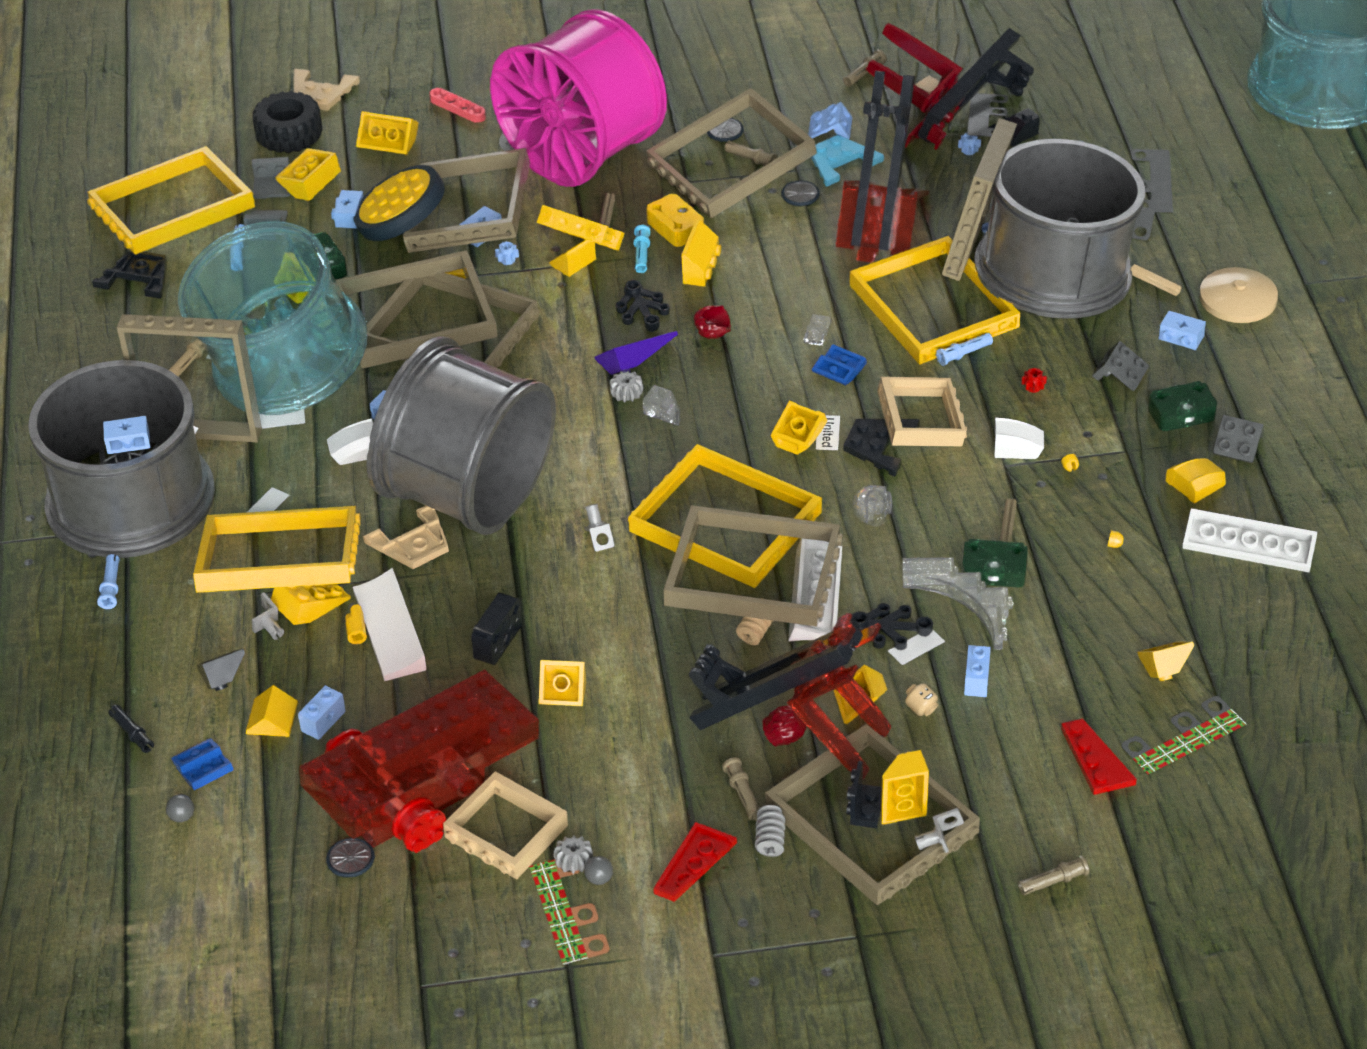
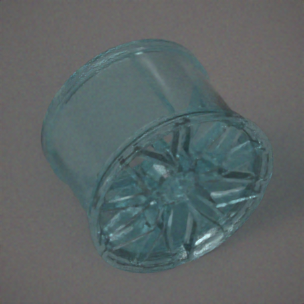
M1262 0V14L1264 18L1260 48L1249 68L1247 77L1248 88L1255 101L1267 112L1287 122L1310 128L1342 129L1367 123V0Z
M268 221L235 229L208 245L193 260L182 278L178 293V305L182 317L242 320L243 323L248 324V327L243 325L244 333L247 334L245 339L259 414H288L317 404L338 390L354 373L361 362L368 337L364 316L357 304L340 290L331 272L328 256L318 238L299 225ZM308 292L298 308L293 309L286 295ZM281 297L276 300V303H274L277 309L273 310V299ZM265 304V315L260 320L246 317L250 312ZM195 336L201 341L211 358L213 378L221 394L233 406L246 411L232 338Z

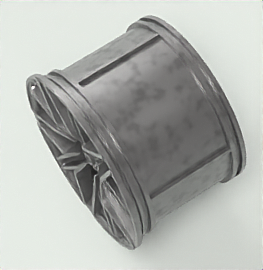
M1042 139L1026 142L1008 150L1004 155L992 185L994 196L988 230L975 252L974 264L981 283L998 299L1000 297L1012 303L1019 310L1031 312L1039 316L1068 319L1097 315L1113 308L1125 298L1131 286L1132 271L1130 270L1129 249L1135 221L1141 213L1145 197V186L1141 176L1130 163L1119 155L1105 148L1082 141Z
M439 336L426 341L400 367L378 408L369 438L370 443L367 453V474L371 487L377 494L386 498L398 497L420 502L462 521L466 528L482 535L492 534L500 530L527 499L546 461L556 418V404L552 390L548 385L535 379H522L472 358L467 351L461 349L456 341L448 337Z
M134 360L101 362L80 368L63 376L50 385L37 399L29 417V433L34 450L41 459L48 485L45 498L46 518L53 533L69 547L92 556L107 557L110 554H115L114 558L116 555L119 558L145 555L180 541L190 534L208 514L214 500L215 483L209 465L198 451L193 427L194 407L191 394L185 383L177 375L161 366L148 362ZM146 416L150 435V448L141 449L139 453H128V451L115 453L116 455L105 460L104 450L106 445L103 422ZM99 452L100 465L79 463Z

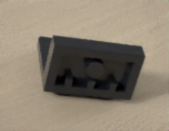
M858 761L857 768L852 769L851 782L853 783L852 786H848L847 800L850 801L847 804L846 815H850V825L878 829L881 815L882 787L862 784L863 761Z

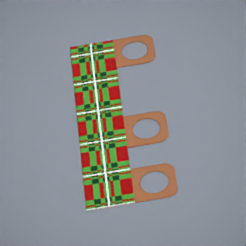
M555 859L529 866L562 964L607 953L610 948L605 935L598 934L581 939L577 927L596 922L598 914L595 906L591 903L570 908L560 878L573 875L572 872H563L561 868H557ZM587 908L593 912V916L589 920H581L578 918V912L581 909ZM594 939L601 940L604 943L603 949L596 952L590 950L588 946L590 941Z

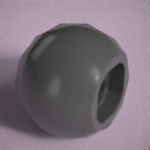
M184 794L172 796L167 801L166 814L174 822L188 821L193 816L194 803L190 797Z
M595 856L587 861L584 867V874L588 882L602 885L610 881L613 875V866L609 859L603 856Z

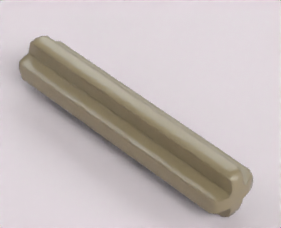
M606 193L599 224L608 226V228L615 203L614 193Z
M1008 498L1005 502L999 542L1002 547H1009L1011 545L1017 506L1015 499Z

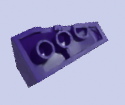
M674 331L613 348L595 356V360L611 375L620 373V371L623 373L629 371L631 373L630 369L637 367L677 336L678 333Z

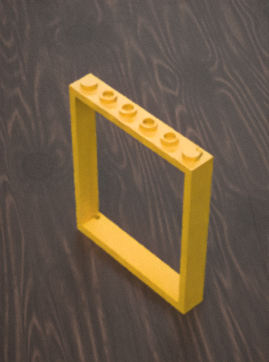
M207 146L88 191L89 199H87L88 205L91 209L95 210L96 215L102 218L104 224L110 227L112 233L117 234L119 241H123L125 247L134 254L255 207L252 191ZM204 165L234 194V196L137 234H133L106 205L108 202Z
M949 236L850 271L851 288L919 365L936 359V351L940 348H948L953 343L961 344L985 333H990L994 337L1020 326V312L1012 303L1000 297L998 299L986 289L978 278L975 264L970 258L964 273L1002 314L922 344L866 283L945 253L949 254L953 242Z
M697 444L690 452H687L681 462L675 465V468L664 477L663 481L653 488L648 497L644 498L640 505L631 512V515L628 516L629 532L676 552L681 537L651 524L647 520L699 464L801 508L802 510L794 519L815 521L822 513V498ZM779 535L750 568L694 542L688 558L756 588L799 538Z
M356 506L207 515L193 573L196 593L350 583L351 574H355L357 545L359 544L358 535H360L359 526H361L360 513H356ZM347 527L341 562L210 570L216 538L220 534Z

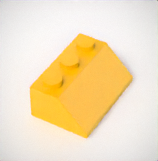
M362 112L356 147L407 155L416 140L419 122L409 118Z
M307 148L275 178L295 198L310 201L341 172L336 153Z
M696 219L682 252L683 284L705 287L707 280L711 279L712 268L716 267L717 256L721 254V245H719V237L700 219Z
M921 750L898 754L883 774L881 797L882 825L927 816L929 770Z

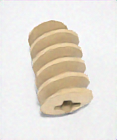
M743 617L736 628V633L747 644L758 645L773 621Z

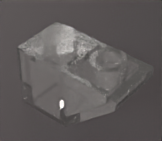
M654 385L643 399V413L679 426L681 424L680 408L672 391Z

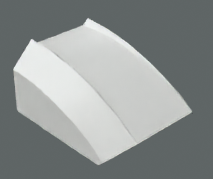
M372 418L343 428L327 439L330 455L338 464L344 465L367 460L369 438L373 426Z
M995 418V458H1038L1044 449L1043 430L1017 420Z

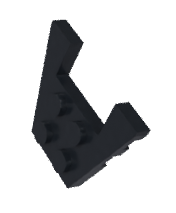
M130 250L116 261V266L112 269H106L101 278L98 279L96 277L92 281L93 287L109 290L117 278L148 283L144 289L145 296L161 299L167 265L166 255L144 251L134 254Z
M856 419L844 443V451L862 461L868 460L874 463V467L880 470L882 468L889 471V475L896 477L901 466V459L883 455L890 442L885 419ZM900 419L903 428L919 427V419Z

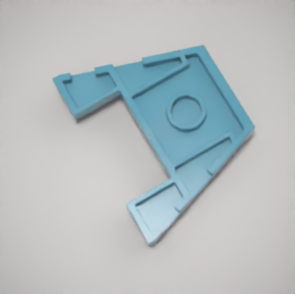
M840 135L816 144L817 154L812 156L811 159L815 167L818 168L820 176L823 177L825 186L827 187L840 181V175L834 170L835 168L857 158L863 160L865 146ZM874 150L872 166L884 161L882 153Z

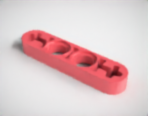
M434 88L430 91V101L433 104L475 123L483 122L486 119L485 108L442 88Z

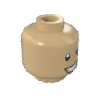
M925 683L913 684L906 691L905 703L916 715L929 716L938 707V696Z

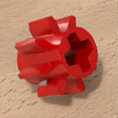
M1031 368L1028 371H1024L1021 384L1026 385L1025 390L1036 393L1044 389L1047 376H1043V371L1040 369Z

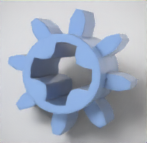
M965 133L961 135V140H958V148H962V152L966 155H973L981 147V139H977L978 136Z
M502 242L499 244V249H495L498 262L504 265L513 264L515 258L519 257L516 244L513 245L511 242Z

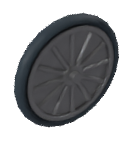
M730 118L708 131L707 134L716 141H733L743 134L744 127L740 121Z
M797 180L786 184L781 191V196L791 205L806 206L817 201L820 196V190L812 182Z
M346 838L338 841L329 849L326 856V864L331 872L338 876L356 877L371 868L374 863L375 852L373 847L365 840Z

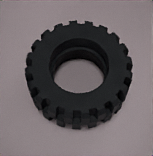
M282 91L278 94L273 93L268 98L265 97L261 102H258L252 113L257 141L264 148L270 151L274 150L276 153L299 152L303 148L307 149L311 144L316 143L323 131L318 103L308 94L304 95L302 92Z

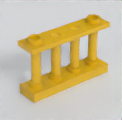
M542 205L536 222L618 251L625 234L608 228V226Z

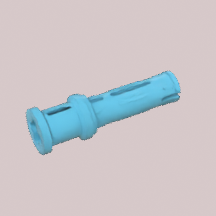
M638 225L634 229L636 236L634 239V246L636 247L635 269L638 273H644L647 270V248L650 246L649 236L651 230L647 225Z

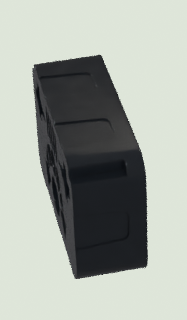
M503 593L496 595L493 602L473 628L471 640L474 659L491 665L497 664L522 626L521 601L519 598Z

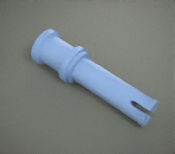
M985 333L961 344L953 343L948 348H940L936 351L937 360L942 366L947 365L952 360H960L967 353L991 345L993 343L990 333Z
M110 554L106 557L104 580L99 587L101 595L98 597L97 602L104 609H112L117 604L115 596L119 588L116 580L120 559L116 555L114 561L115 554Z

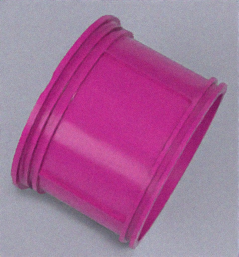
M589 9L582 11L568 19L561 28L535 43L516 45L505 50L496 59L490 78L493 109L507 141L514 150L526 148L530 161L529 168L560 186L574 187L587 182L596 174L605 160L630 144L639 143L653 135L660 128L665 118L667 106L666 89L661 70L653 53L641 36L629 24L616 15L603 10Z

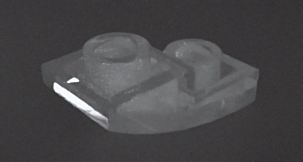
M812 314L803 343L823 346L832 322L831 317Z

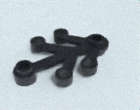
M637 280L628 281L624 287L625 295L616 303V311L624 313L622 315V323L625 325L632 324L634 322L633 316L640 309L644 317L645 328L649 332L657 331L660 327V319L657 315L651 314L648 307L658 310V313L662 316L668 315L670 313V306L667 303H662L663 293L643 289L641 283ZM642 296L652 298V301L644 299ZM633 297L635 301L627 311V303Z
M881 603L867 614L858 611L853 613L849 619V623L853 622L859 631H863L873 640L875 648H883L886 644V638L884 635L878 634L873 628L881 629L891 638L897 650L907 648V638L901 636L895 630L917 631L923 637L929 636L933 631V621L929 617H920L916 620V623L897 621L900 618L909 619L911 617L912 609L908 605H902L898 610L890 614V606L886 603ZM878 616L883 617L881 620L875 619Z

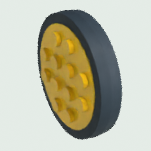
M416 165L400 170L379 182L361 199L356 215L353 216V221L358 231L367 240L382 241L396 237L415 227L437 207L444 195V183L435 169L428 165Z

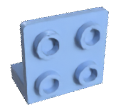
M842 102L832 104L811 116L808 135L813 139L834 129L836 135L850 139L852 116Z

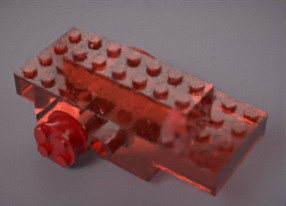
M484 669L364 733L358 729L351 728L330 739L326 743L324 754L299 766L301 786L352 839L362 836L374 848L395 836L399 840H403L404 846L408 850L417 853L443 837V823L446 821V817L441 810L474 793L485 782V767L539 739V719Z

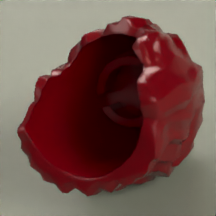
M709 305L696 311L694 325L698 329L699 335L708 339H718L731 331L730 317L723 305Z
M790 705L779 706L763 718L762 721L764 734L774 747L790 745L798 741V739L804 736L807 729L805 718L801 712Z

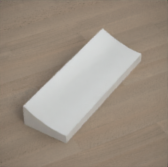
M1191 509L1183 549L1310 572L1317 532Z
M801 538L796 549L792 603L813 604L829 542ZM838 546L840 548L839 559L834 561L836 562L835 574H831V589H827V604L823 603L825 606L823 618H819L817 627L790 623L788 641L814 640L837 629L842 546Z
M393 568L369 582L354 586L353 592L357 604L362 608L365 627L384 681L425 671V656Z

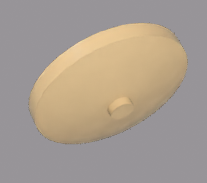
M1232 267L1220 269L1209 274L1201 283L1199 298L1202 306L1219 319L1235 323H1250L1264 319L1274 311L1277 305L1278 291L1275 284L1260 272L1247 268Z

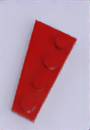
M1083 718L1061 723V730L1093 795L1136 785L1137 779Z
M695 822L654 886V894L675 902L737 844V837Z

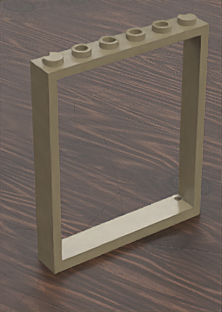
M752 88L646 151L648 156L647 163L651 168H655L661 177H665L671 186H675L681 195H685L693 205L698 206L700 211L707 214L710 218H713L817 154L815 140ZM748 107L754 109L797 145V147L710 200L663 159Z
M1001 118L998 119L975 173L942 272L943 276L958 281L962 277L993 197V182L1004 155L1010 147L1017 126L1013 122Z
M526 148L420 164L433 167L441 178L517 167L506 219L417 231V224L415 227L404 232L403 235L408 253L517 237L530 167Z
M467 250L334 280L335 288L332 289L334 300L338 299L336 301L338 312H342L340 313L342 324H346L344 325L346 336H350V347L355 349L353 350L354 359L356 362L359 361L361 369L409 358L423 343L439 336L453 339L460 346L498 337L496 321ZM463 269L483 322L363 349L345 295L401 283L405 279L414 277L419 279L435 275L437 272L445 273Z
M437 272L435 275L419 279L415 277L405 279L360 332L363 348L367 349L397 342L380 335L423 285L474 300L468 280L443 272ZM481 284L489 305L522 314L484 362L497 368L501 366L504 358L511 353L515 344L519 343L521 337L529 330L531 324L538 319L540 311L536 300Z
M121 315L117 331L124 360L136 361L130 333L232 338L248 422L194 419L193 426L198 428L195 437L196 439L258 442L262 425L242 320Z
M691 505L664 587V606L817 627L819 618L824 616L825 606L823 603L827 604L828 601L827 589H831V574H835L836 562L834 561L839 559L840 548L838 546H842L843 534L840 533V525ZM705 525L829 542L813 604L804 605L679 588L698 526Z
M865 724L765 793V806H779L782 809V814L785 816L784 824L878 906L883 901H886L887 898L890 899L901 888H906L916 877L924 875L934 864L942 862L952 851H957L966 841L974 839V836L979 833L980 818L928 776V796L946 811L958 808L964 824L957 826L944 836L949 850L948 853H945L940 843L931 845L877 883L786 803L868 746L890 764H892L898 754H902L870 726Z

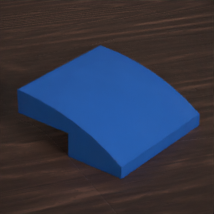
M832 344L826 355L820 356L812 368V372L847 385L860 373L867 360L863 356Z
M211 738L171 758L177 770L193 790L234 770L232 763L222 754L220 747Z

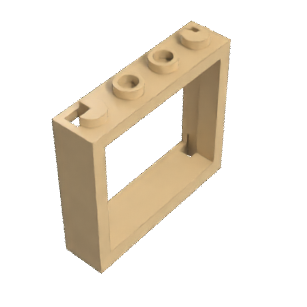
M881 377L877 392L892 445H963L964 438H967V426L964 425V415L960 412V402L956 398V388H953L951 378ZM894 396L942 397L951 428H903Z
M495 771L443 823L445 838L451 841V844L462 847L467 853L474 854L486 864L500 869L503 874L507 873L513 878L518 879L568 826L567 811ZM494 794L547 823L515 857L462 828Z

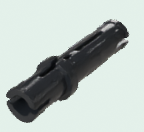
M113 705L111 708L116 713L109 709V715L128 734V739L136 743L143 753L150 752L151 749L147 744L154 748V742L149 739L145 730L138 726L120 705Z

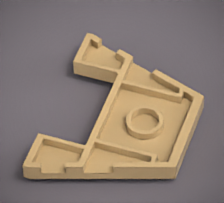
M294 70V92H302L304 95L308 94L318 103L320 110L328 111L341 100V96L344 93L351 91V87L354 84L357 86L360 83L359 76L344 75L339 85L308 81L311 76L310 70Z
M426 505L416 510L417 516L424 524L393 540H389L380 529L363 536L365 544L412 569L449 552L435 509Z

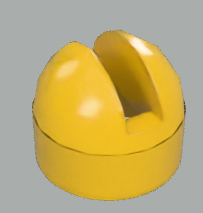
M1075 454L1066 455L1061 460L1066 471L1071 472L1072 469L1075 471L1079 467V461Z
M1111 530L1108 547L1118 548L1123 544L1124 537L1121 533Z

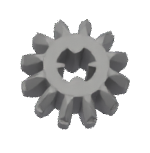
M620 371L619 375L614 374L610 380L612 397H616L617 401L623 400L624 402L627 400L633 402L634 398L639 399L643 391L641 376H638L636 372L629 373V371L626 373Z
M574 835L572 838L564 836L563 841H557L554 851L557 868H562L563 872L570 870L572 874L577 870L583 873L587 861L593 857L590 841H585L583 836L580 838H576Z

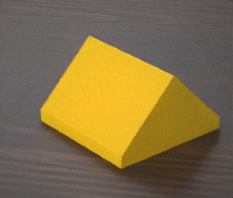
M585 239L550 261L549 264L570 277L596 260L595 242Z
M540 660L539 704L583 706L586 688L585 662Z
M272 685L254 699L246 734L290 737L298 701Z

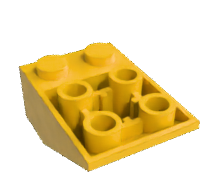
M338 584L277 587L273 590L271 601L293 625L311 623L350 600L351 596Z

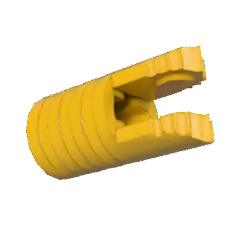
M356 604L350 608L351 612L346 614L345 623L348 641L352 644H361L366 640L367 635L362 608Z

